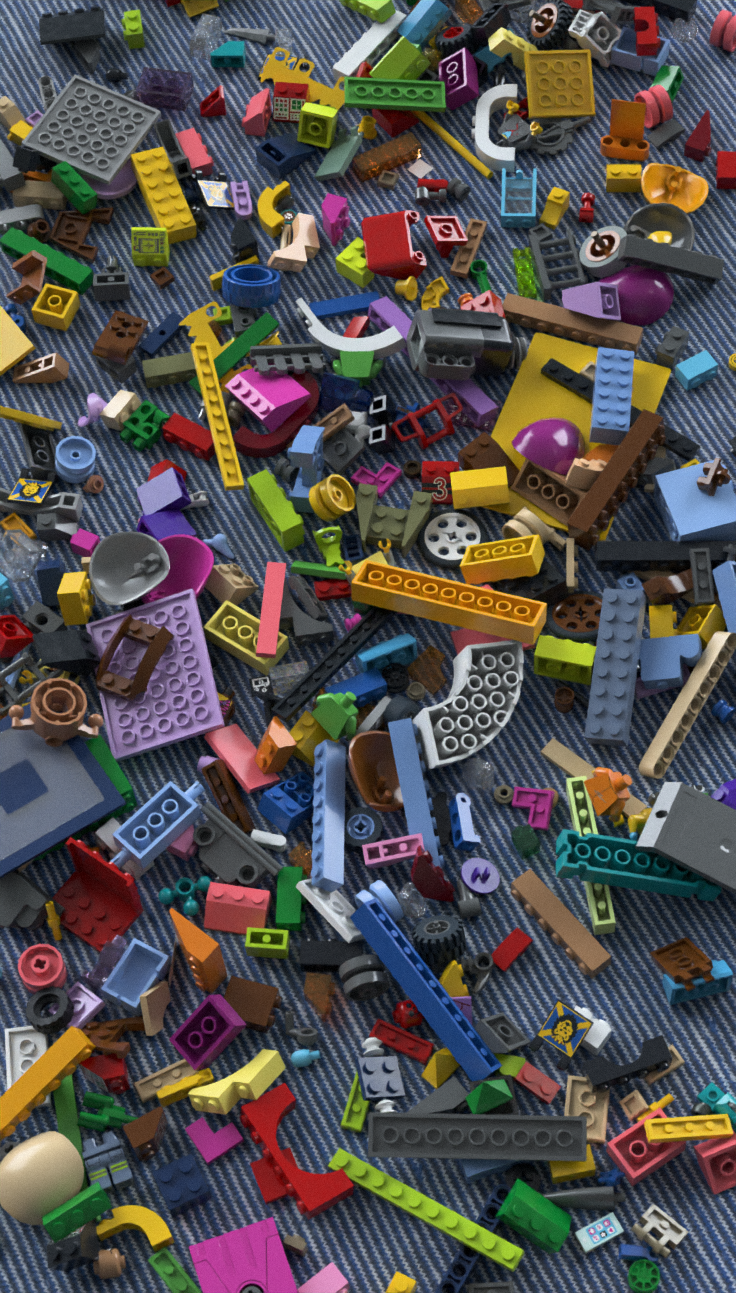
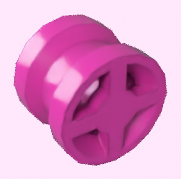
M358 613L353 618L344 620L348 632L362 619Z

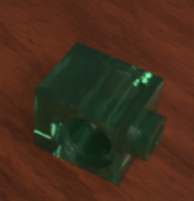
M530 824L520 825L511 832V841L522 860L540 852V842Z

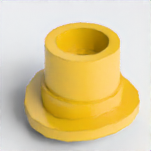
M363 116L361 123L356 125L359 126L357 132H364L363 138L375 139L377 136L375 129L376 120L371 116Z
M410 276L407 280H397L395 293L405 296L406 300H415L418 294L415 277Z

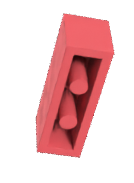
M194 127L176 133L175 136L182 151L189 158L193 174H195V169L201 170L203 177L213 174L212 166H214L212 157L207 155L206 145H202L200 133H196Z

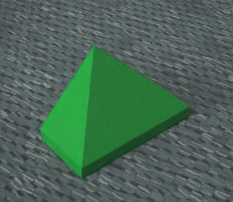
M504 1079L481 1083L465 1099L473 1114H484L513 1100V1096Z

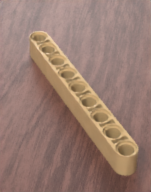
M717 631L712 636L639 764V773L642 776L656 779L664 776L736 649L735 633Z

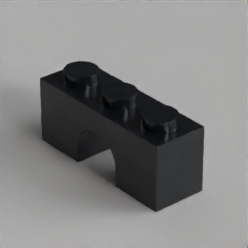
M387 395L370 399V415L373 417L376 427L369 429V445L378 455L395 451L396 435L392 425L396 419V405Z

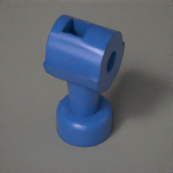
M7 304L3 309L25 334L27 326L24 317L17 315L18 309L15 304Z

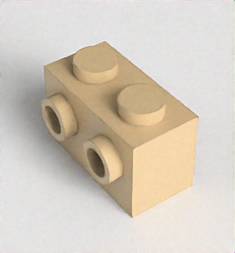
M120 390L99 415L106 427L122 431L124 429L123 423L141 405V402L136 393Z

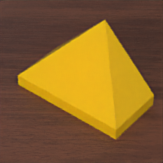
M445 1047L433 1055L421 1077L437 1090L459 1068L460 1064L457 1063L449 1049Z

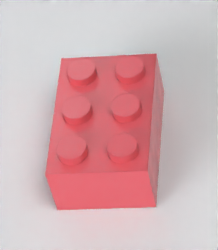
M658 1108L607 1143L606 1152L621 1172L625 1173L626 1179L632 1186L685 1150L686 1141L648 1143L644 1122L646 1119L668 1118L661 1108Z

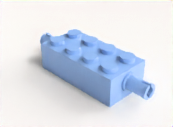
M170 781L112 834L115 845L121 851L110 861L119 869L129 860H133L142 869L148 866L201 816L199 805L194 800L205 791L204 787L201 784L198 785L199 782L196 781L184 793Z

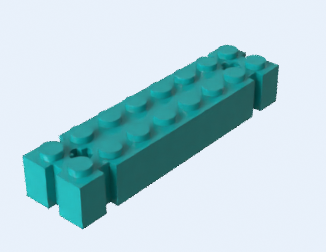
M563 829L556 840V855H560L556 861V877L572 879L574 875H577L580 881L690 898L692 894H696L697 899L712 902L721 892V886L655 852H641L635 849L637 844L635 840L587 833L585 837L579 836V831Z

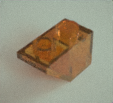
M307 972L304 986L305 1000L319 1018L326 1022L327 1015H331L332 1012L330 996L335 994L336 984L332 982L331 975Z

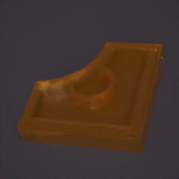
M430 645L407 668L409 677L416 682L422 683L426 690L435 695L447 683V679L441 672V664L445 660V655Z

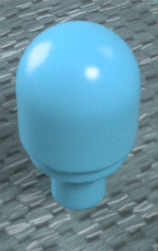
M309 1049L295 1051L291 1055V1063L295 1067L309 1066V1064H312V1060L321 1058L319 1050L312 1052Z

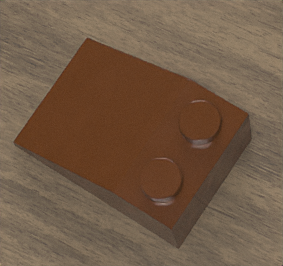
M483 432L458 452L459 466L464 471L506 466L508 488L513 485L519 473V469L501 446L486 432Z

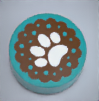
M285 210L280 214L284 217L285 224L291 226L297 216L293 210Z

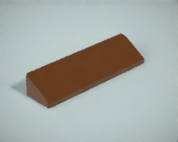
M222 759L215 760L203 767L201 770L221 813L245 834L251 833L256 828Z

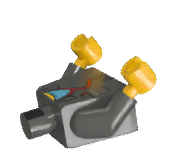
M509 100L506 104L509 112H506L504 120L497 131L500 140L494 145L515 148V153L521 150L529 149L538 142L536 134H541L543 129L539 123L534 121L529 126L519 115L513 114L519 110V105Z

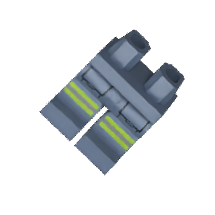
M112 1131L102 1135L104 1144L98 1147L94 1138L83 1141L84 1152H82L91 1186L99 1182L106 1194L114 1192L108 1169H110L117 1190L135 1184L122 1145Z

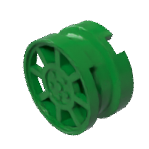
M638 1260L633 1263L628 1273V1283L631 1290L635 1293H653L657 1289L660 1279V1272L657 1266L649 1260Z

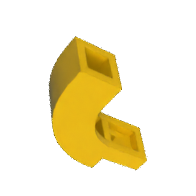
M286 181L277 185L273 190L267 187L258 200L260 225L273 239L282 232V226L285 225L284 217L277 213L275 209L291 196L290 184Z
M126 1205L114 1208L111 1211L115 1218L104 1219L96 1226L97 1234L101 1241L123 1230L135 1229L143 1232L148 1237L154 1252L161 1250L164 1246L167 1247L175 1243L163 1219L152 1210L142 1206Z

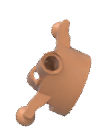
M50 678L41 682L34 689L30 702V719L20 720L24 716V709L20 705H13L9 709L12 729L33 730L44 738L45 743L51 747L61 746L63 741L71 739L76 735L98 738V730L103 725V717L99 714H92L88 718L90 727L83 725V718L87 708L86 695L80 686L73 681L63 678Z

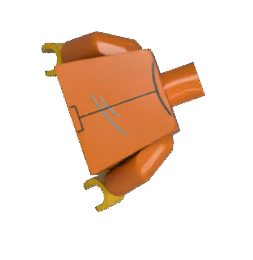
M597 767L594 771H591L594 778L584 781L597 816L610 815L609 820L613 821V827L615 828L624 824L621 813L625 807V802L630 798L627 787L632 784V779L627 774L622 776L620 772H613L609 768Z

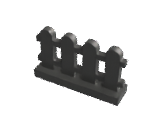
M321 343L250 346V365H256L254 366V372H258L262 376L269 375V371H276L279 375H285L287 370H294L297 374H303L307 369H312L314 373H321L323 369H326V363L321 362L323 360Z

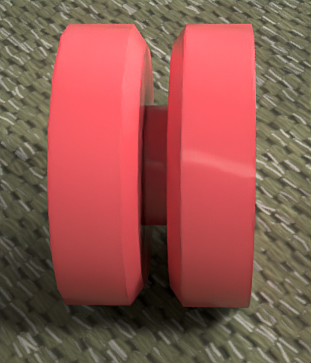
M722 9L718 14L710 34L709 42L711 45L720 47L723 44V48L730 52L736 49V15L732 16V12Z
M661 85L653 86L648 91L643 90L636 93L634 102L646 103L644 123L646 128H652L657 126L659 122L664 123L672 119V103L668 93Z
M36 944L25 950L19 958L18 971L24 986L30 993L35 995L37 991L46 987L49 988L50 986L62 989L67 980V969L60 952L55 947L49 944Z

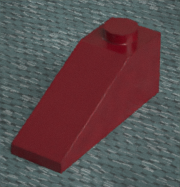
M706 110L685 143L684 156L702 163L706 157L710 156L712 147H710L709 110Z

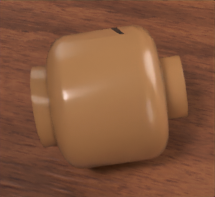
M116 1248L98 1251L99 1260L93 1262L95 1275L98 1274L101 1279L120 1277L122 1269L126 1268L125 1255H121L120 1251Z

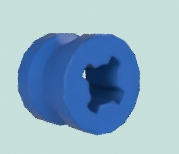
M722 699L713 707L711 714L714 717L717 716L719 721L725 724L732 718L736 709L732 706L729 707L727 702Z

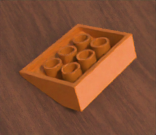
M171 908L169 912L176 936L196 981L195 984L203 992L207 990L212 994L227 977L220 945Z

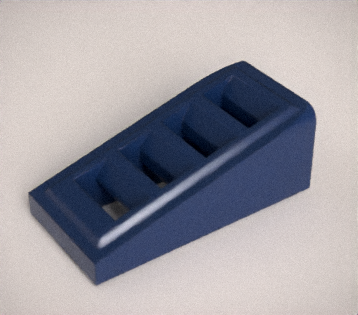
M359 534L341 538L346 561H350L352 566L365 560Z

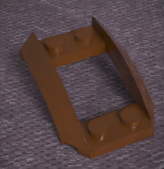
M129 614L113 634L102 655L96 672L97 689L127 701L137 698L136 695L141 692L146 693L150 677L159 659L165 652L166 645L170 640L174 639V635L164 626L161 628L133 619L131 614ZM124 637L149 646L140 662L134 681L107 671L111 659Z

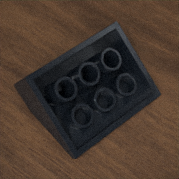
M95 6L85 11L84 8H79L69 13L67 10H63L54 15L51 12L43 13L39 17L40 44L46 45L106 37L107 25L104 8Z

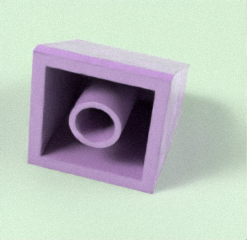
M594 282L562 290L564 308L597 318L621 320L617 285Z

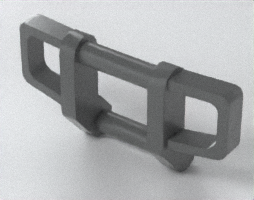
M26 652L23 653L21 658L0 672V685L2 686L0 688V697L7 693L13 700L7 706L0 708V715L7 714L13 705L23 704L22 701L31 696L34 689L41 682L50 678H58L64 671L57 669L46 678L39 670L44 667L42 660L34 664L30 656ZM24 664H27L39 681L17 695L5 678Z

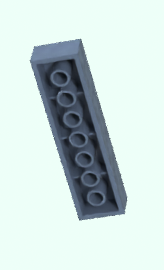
M604 588L584 735L589 744L628 747L646 606V596L642 590Z

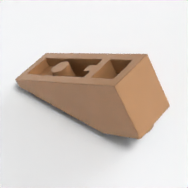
M56 352L14 367L12 382L55 383L68 378L69 363Z

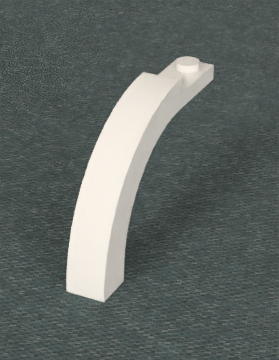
M302 298L296 300L299 307L296 310L302 318L305 316L307 319L305 322L309 327L308 331L312 339L316 343H321L322 349L337 357L340 356V351H374L375 359H379L407 347L395 326L382 333L365 338L339 336L326 329L319 322Z

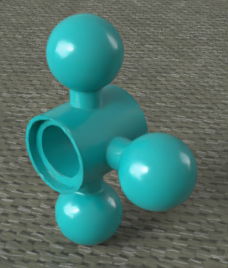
M202 876L198 879L197 883L193 884L191 879L181 878L176 883V890L172 891L169 888H164L159 892L158 899L162 904H170L173 902L174 897L178 896L180 901L185 902L183 906L185 914L194 916L199 911V904L194 900L196 890L208 892L210 882L213 881L208 876ZM184 888H190L188 892H181Z

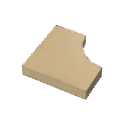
M167 981L159 982L140 995L146 1036H153L163 1029L164 1011L171 1001Z

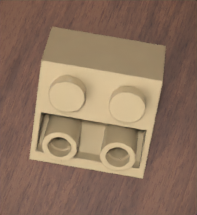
M232 563L213 565L205 588L222 604L227 600L234 605H238L256 591L259 586L253 582V578L241 571L240 566Z

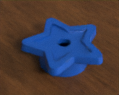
M617 1169L609 1172H600L598 1183L603 1182L604 1186H616L620 1184V1178L626 1175L623 1172H618Z

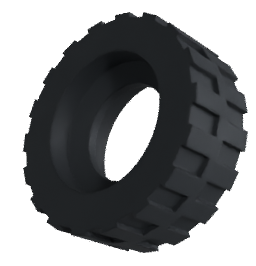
M50 986L32 995L30 1001L27 1002L25 1012L27 1013L28 1021L37 1032L53 1034L54 1032L61 1031L70 1023L74 1015V1005L64 990L59 987ZM54 1002L59 1004V1009L53 1016L48 1018L41 1017L40 1013L44 1007Z

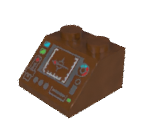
M161 1106L123 1126L128 1141L139 1162L150 1160L155 1156V1153L159 1152L168 1125Z

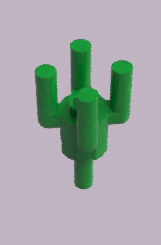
M86 1091L82 1106L98 1109V1114L95 1115L81 1111L77 1126L104 1132L107 1126L120 1129L122 1123L128 1124L136 1120L137 1117L125 1115V1108L113 1105L114 1099L112 1097Z

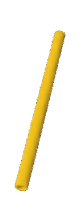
M411 111L487 179L493 176V172L424 111Z

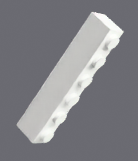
M395 10L396 13L383 23L378 21L373 23L372 27L363 34L362 38L354 43L353 47L343 55L338 63L334 64L332 69L334 80L338 81L342 76L356 77L363 62L371 65L400 35L396 30L404 22L406 15Z

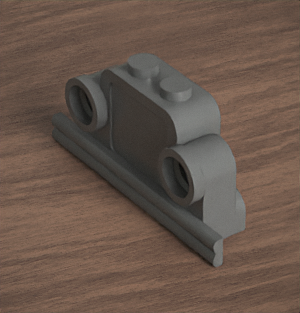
M209 801L200 809L209 819L194 830L193 838L201 848L199 858L203 863L200 866L208 874L210 872L216 875L214 879L218 883L238 886L241 883L244 887L254 888L268 874L271 873L275 877L283 869L278 862Z
M14 870L0 879V928L2 929L5 926L11 928L21 926L30 930H36L44 922V917L47 914L45 906L47 902H53L59 918L65 911V908L22 872L19 873V871Z

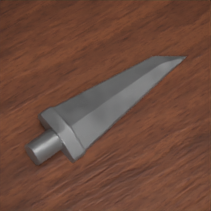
M230 28L223 31L224 33L265 45L268 41L276 42L277 39L276 35L270 34V29Z

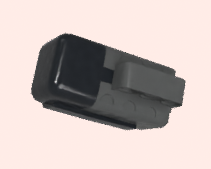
M432 307L428 308V310H416L406 339L414 371H420L427 378L468 380L470 375L501 376L506 371L515 346L507 320L499 316L498 313Z

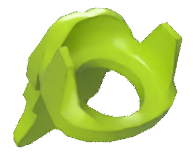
M340 526L323 528L317 532L312 530L318 550L327 561L326 567H332L336 564L344 565L345 562L341 558L340 540L342 538ZM326 533H335V536L322 538Z

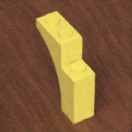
M262 1049L252 1061L239 1071L213 1084L192 1088L188 1096L196 1111L226 1115L241 1098L257 1100L286 1067L278 1051Z

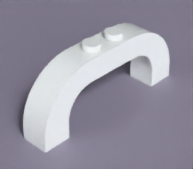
M504 84L489 89L478 100L476 116L472 117V126H475V128H472V139H475V151L483 164L497 171H502V168H506V172H514L515 148L496 146L489 139L491 115L499 109L507 108L506 104L509 100L517 103V84Z

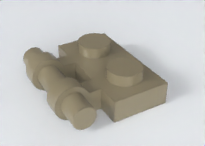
M655 1204L639 1220L644 1227L642 1228L635 1223L631 1228L640 1241L644 1240L653 1248L652 1250L656 1254L660 1253L665 1258L671 1253L665 1246L668 1244L675 1249L688 1234L685 1228ZM652 1231L660 1240L658 1241L649 1233Z

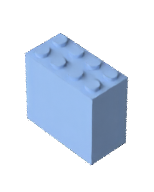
M705 462L655 475L653 497L672 541H736V495L733 491V483L730 480L728 484H723L721 487L718 486L714 496H709L707 490L699 489L697 485L698 478L707 477L703 472Z

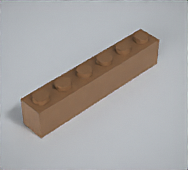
M531 869L511 883V895L516 901L522 902L526 912L530 916L533 915L538 920L539 926L551 934V938L556 945H561L565 949L564 952L570 960L574 959L577 962L578 968L584 975L588 974L593 979L611 964V955Z

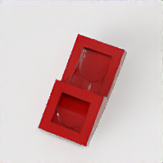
M517 927L492 953L493 962L506 972L518 956L523 955L534 940Z

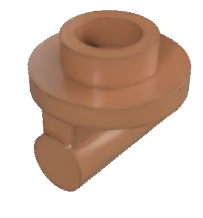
M99 475L90 476L83 490L86 493L101 492L104 487L103 479Z

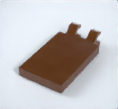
M687 937L650 952L651 960L675 984L682 982L687 991L696 988L691 980L697 976L702 975L706 983L715 980L710 973L713 968L712 961Z

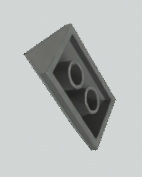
M20 423L19 427L32 477L35 480H46L50 471L56 472V452L51 433L47 430Z

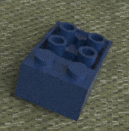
M295 133L269 138L255 148L257 162L278 179H282L315 154L317 150L308 143L297 141L298 135Z

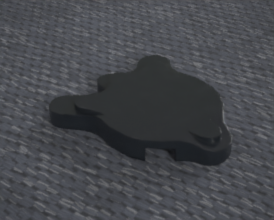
M439 792L434 799H431L433 810H430V815L435 817L437 829H433L434 835L439 836L442 847L449 844V836L452 830L449 809L446 805L448 797L445 792ZM403 807L401 810V815L403 818L406 819L405 809Z

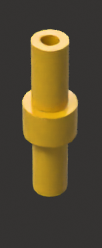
M50 901L45 904L48 913V925L52 928L54 939L61 940L60 918L56 914L53 902Z
M668 1093L658 1102H653L648 1106V1110L636 1118V1121H641L658 1108H661V1110L674 1101L673 1096Z

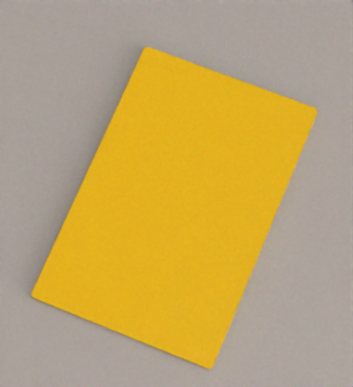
M539 332L534 334L528 348L527 357L520 366L490 436L501 446L519 471L526 457L513 447L512 440L521 429L540 419L559 417L574 423L584 437V456L599 444H602L589 442L592 404L541 374V369L551 358L579 374L590 361L596 363L597 348ZM634 359L632 381L634 390L631 396V405L641 411L645 409L655 414L670 377L671 369ZM511 487L508 488L510 503L482 506L483 508L515 516L523 507H527L528 510L549 527L568 532V527L515 492ZM613 516L609 521L606 531H602L599 541L606 540L614 520Z

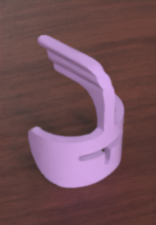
M91 393L87 398L89 415L88 418L83 416L79 419L78 426L80 427L97 422L101 418L99 414L108 405L95 393Z

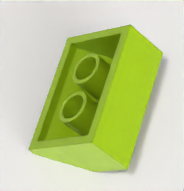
M402 36L369 74L373 78L416 80L431 63Z

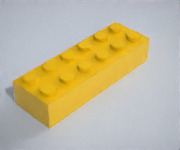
M164 147L131 154L132 171L156 228H166L169 244L196 238V223Z

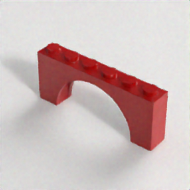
M283 1083L263 1094L257 1100L242 1106L239 1119L242 1125L250 1130L253 1142L256 1145L259 1144L262 1148L264 1159L267 1162L270 1161L273 1165L276 1177L279 1180L282 1179L285 1183L287 1194L290 1197L293 1196L296 1200L299 1212L302 1215L305 1214L309 1220L351 1196L354 1185L343 1168L331 1173L314 1174L298 1169L283 1156L277 1144L276 1131L283 1118L295 1109L296 1104L295 1097L287 1085Z

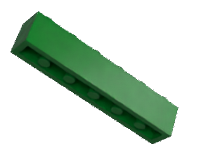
M11 227L0 239L2 252L17 260L33 250L45 256L47 263L44 275L81 295L93 284V270L90 267L83 266L75 259H70L62 252H57L49 245H44L21 230Z

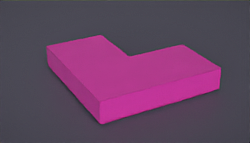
M388 462L377 474L361 466L351 477V482L359 486V483L378 486V498L381 499L402 475V470Z
M515 787L511 806L513 808L530 809L528 829L548 831L555 792Z
M203 1117L185 1128L186 1133L208 1165L244 1142V1139L232 1122L215 1134Z

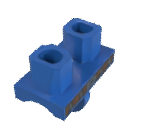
M416 402L414 406L408 405L407 408L397 406L395 422L411 412L414 413L420 410V403ZM426 415L417 419L422 429H427L429 425L427 422L428 416ZM408 420L397 427L404 428Z

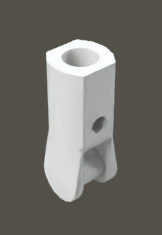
M199 491L189 495L192 503L183 509L207 506L209 504V500L206 498L207 492Z
M256 829L252 831L250 839L258 846L270 848L278 852L286 850L287 844L284 836Z

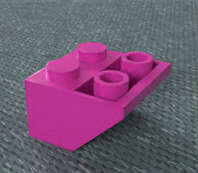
M328 193L321 205L323 228L332 245L336 246L338 241L342 240L345 228L350 224V218L348 217L349 206L347 205V198Z

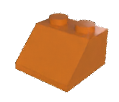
M277 716L273 717L263 735L254 759L264 775L283 771L297 746V743Z

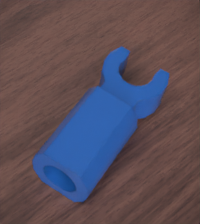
M619 1245L618 1258L620 1260L638 1261L643 1259L653 1263L658 1261V1258H653L649 1255V1252L653 1251L651 1246L643 1248L640 1245Z

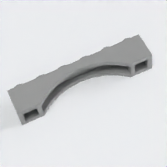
M0 487V511L15 512L32 516L57 513L78 522L80 520L83 509L80 494L60 492L47 496L42 506L7 503V498L11 491Z

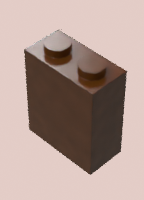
M231 976L224 995V999L247 1024L244 1028L267 1034L269 1027L272 1028L276 1019L274 1013L276 1008H280L282 1002L279 988Z

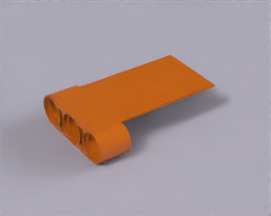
M612 99L610 135L601 138V155L639 162L648 159L650 145L646 140H643L646 103Z

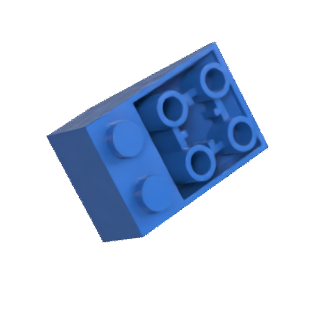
M303 771L264 792L257 810L284 834H287L300 826L313 813L314 780Z

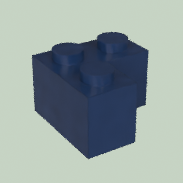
M61 559L39 562L36 572L42 603L45 607L59 605L57 592L64 573H67L66 566L61 564Z

